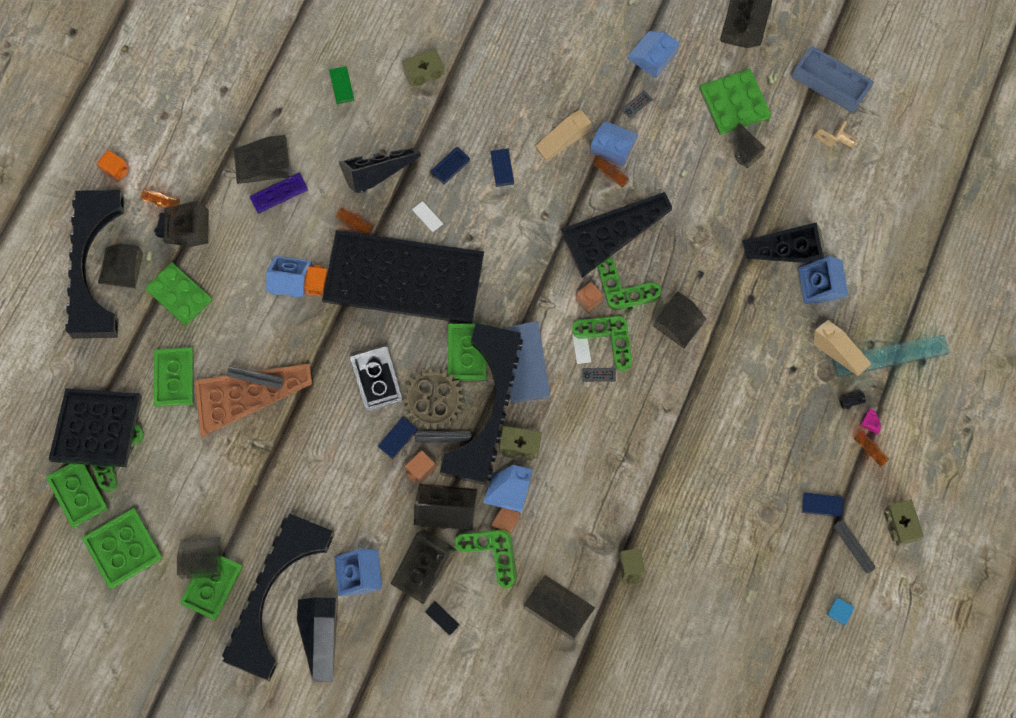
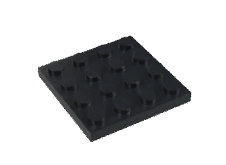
M65 388L50 450V462L127 467L142 399L141 394Z

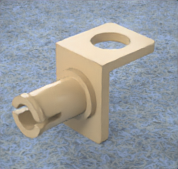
M846 120L838 127L834 136L822 129H819L813 136L830 147L837 141H840L853 149L858 141V138L844 131V127L847 124Z

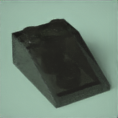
M286 135L266 137L234 149L237 184L283 179L292 176L289 142Z
M425 529L416 533L390 584L420 603L425 604L450 565L457 549Z

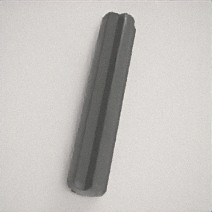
M229 366L227 370L228 377L281 389L284 383L281 377Z
M471 431L415 432V442L469 443L472 441Z
M843 520L837 522L834 528L866 573L872 572L876 568L874 563Z

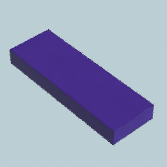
M299 172L249 197L259 214L308 191V188Z

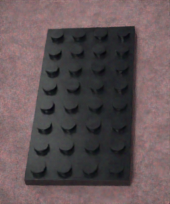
M336 230L322 301L329 304L472 324L484 251Z

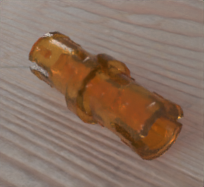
M602 156L595 160L593 165L605 174V177L611 178L620 187H624L627 184L629 178L617 170V166L611 165Z
M145 188L141 192V200L154 203L158 207L164 206L177 210L180 204L179 199L164 195L165 193L163 192L157 193Z
M344 208L339 209L341 213L337 212V219L347 223L352 229L355 228L367 235L371 234L369 231L372 232L373 225L360 219V216L357 214L353 215Z
M861 431L854 438L866 451L865 454L867 456L870 455L880 468L890 460L878 448L879 445L874 443L864 431Z

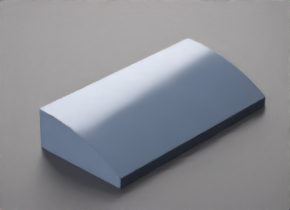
M814 46L810 47L791 76L793 79L853 114L874 84V81Z
M530 322L505 328L506 330L521 333L520 339H524L521 351L517 350L516 357L519 358L517 369L513 368L511 375L515 376L513 387H509L511 403L550 398L539 322Z

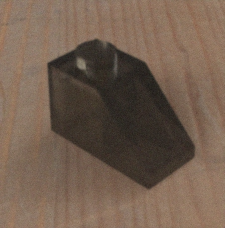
M738 123L735 129L734 157L740 165H744L748 169L763 156L766 147L745 127Z

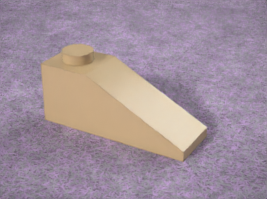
M579 109L563 120L535 148L547 161L591 132L592 122Z
M829 320L815 330L814 346L855 375L859 376L871 365V362L845 332Z

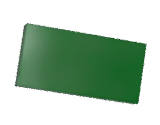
M347 66L330 69L336 104L355 101Z

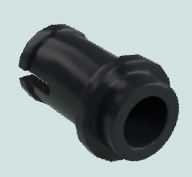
M159 214L157 227L154 229L155 236L166 238L169 234L168 226L171 219L169 214Z
M859 391L852 395H843L839 402L842 409L849 410L852 406L865 403L866 399H862L865 398V395L862 391Z

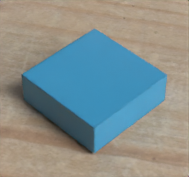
M836 598L827 616L846 625L855 607Z

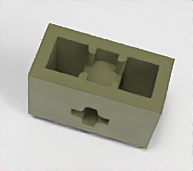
M436 48L402 61L404 73L411 87L421 86L426 81L436 80L445 75L444 65Z
M503 426L499 448L500 453L509 458L522 456V459L529 461L534 460V458L538 459L542 432ZM519 441L523 442L521 448L518 447Z
M912 499L890 504L886 507L884 516L887 523H890L892 529L890 530V535L893 542L896 541L897 546L917 542L924 538ZM899 521L905 522L906 525L899 524Z
M641 549L621 551L619 564L622 582L627 581V584L638 583L645 573Z

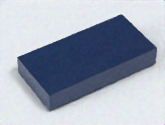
M456 147L431 170V173L445 185L470 162V158L461 149Z
M509 148L490 151L496 187L514 185Z
M402 417L378 445V448L393 460L418 429Z
M803 493L802 513L842 517L843 497Z

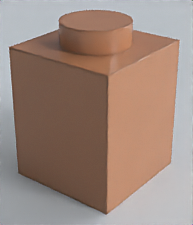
M590 282L577 292L576 301L589 314L603 303L604 295Z
M421 450L405 466L406 476L412 482L416 480L420 484L436 469V464Z
M501 508L492 523V529L506 530L512 534L521 519V514L518 511Z

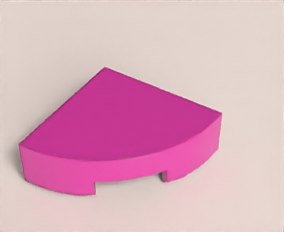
M869 408L860 426L878 435L881 424L876 412Z

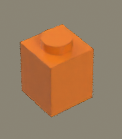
M109 150L96 163L101 172L116 182L123 179L129 169L123 159Z
M319 265L314 267L308 266L304 285L306 294L323 296L328 273L327 269Z

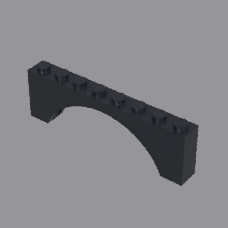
M121 190L75 191V197L72 199L74 215L71 216V223L74 227L73 232L70 234V241L73 245L72 250L69 251V258L72 263L68 269V276L71 281L67 287V294L70 299L66 305V312L69 317L65 323V330L72 339L118 338L119 319L114 313L99 305L92 297L86 281L85 267L87 255L95 237L109 222L124 214V195Z
M480 323L475 324L471 345L484 357L491 369L495 383V403L487 424L472 441L459 449L444 453L440 475L486 485L487 481H491L493 470L490 469L491 462H495L497 451L494 450L495 443H500L502 432L498 430L500 424L504 425L506 413H503L504 405L508 406L511 395L507 394L509 387H513L515 376L511 375L513 368L517 369L519 358L516 357L517 350L521 351L524 340L520 339L521 333Z
M290 513L281 523L280 528L282 531L279 536L275 537L272 544L274 549L271 554L267 555L264 561V565H266L264 571L258 574L255 591L252 590L247 600L249 604L246 609L242 610L239 617L241 622L238 628H234L231 634L232 642L230 646H226L222 655L225 664L268 682L271 681L278 663L270 653L263 635L262 616L267 595L277 578L289 566L305 557L327 553L335 536L332 530Z

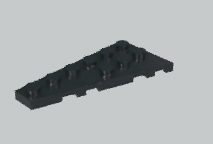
M665 192L561 228L562 236L581 278L672 211V205Z

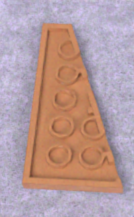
M310 364L256 371L283 378L284 383L281 389L228 376L195 380L200 436L204 437L312 385Z

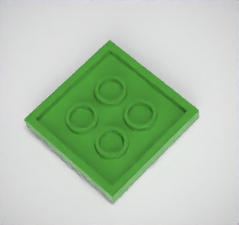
M751 68L702 84L699 87L719 135L771 118V113Z
M135 508L82 538L110 590L163 559Z

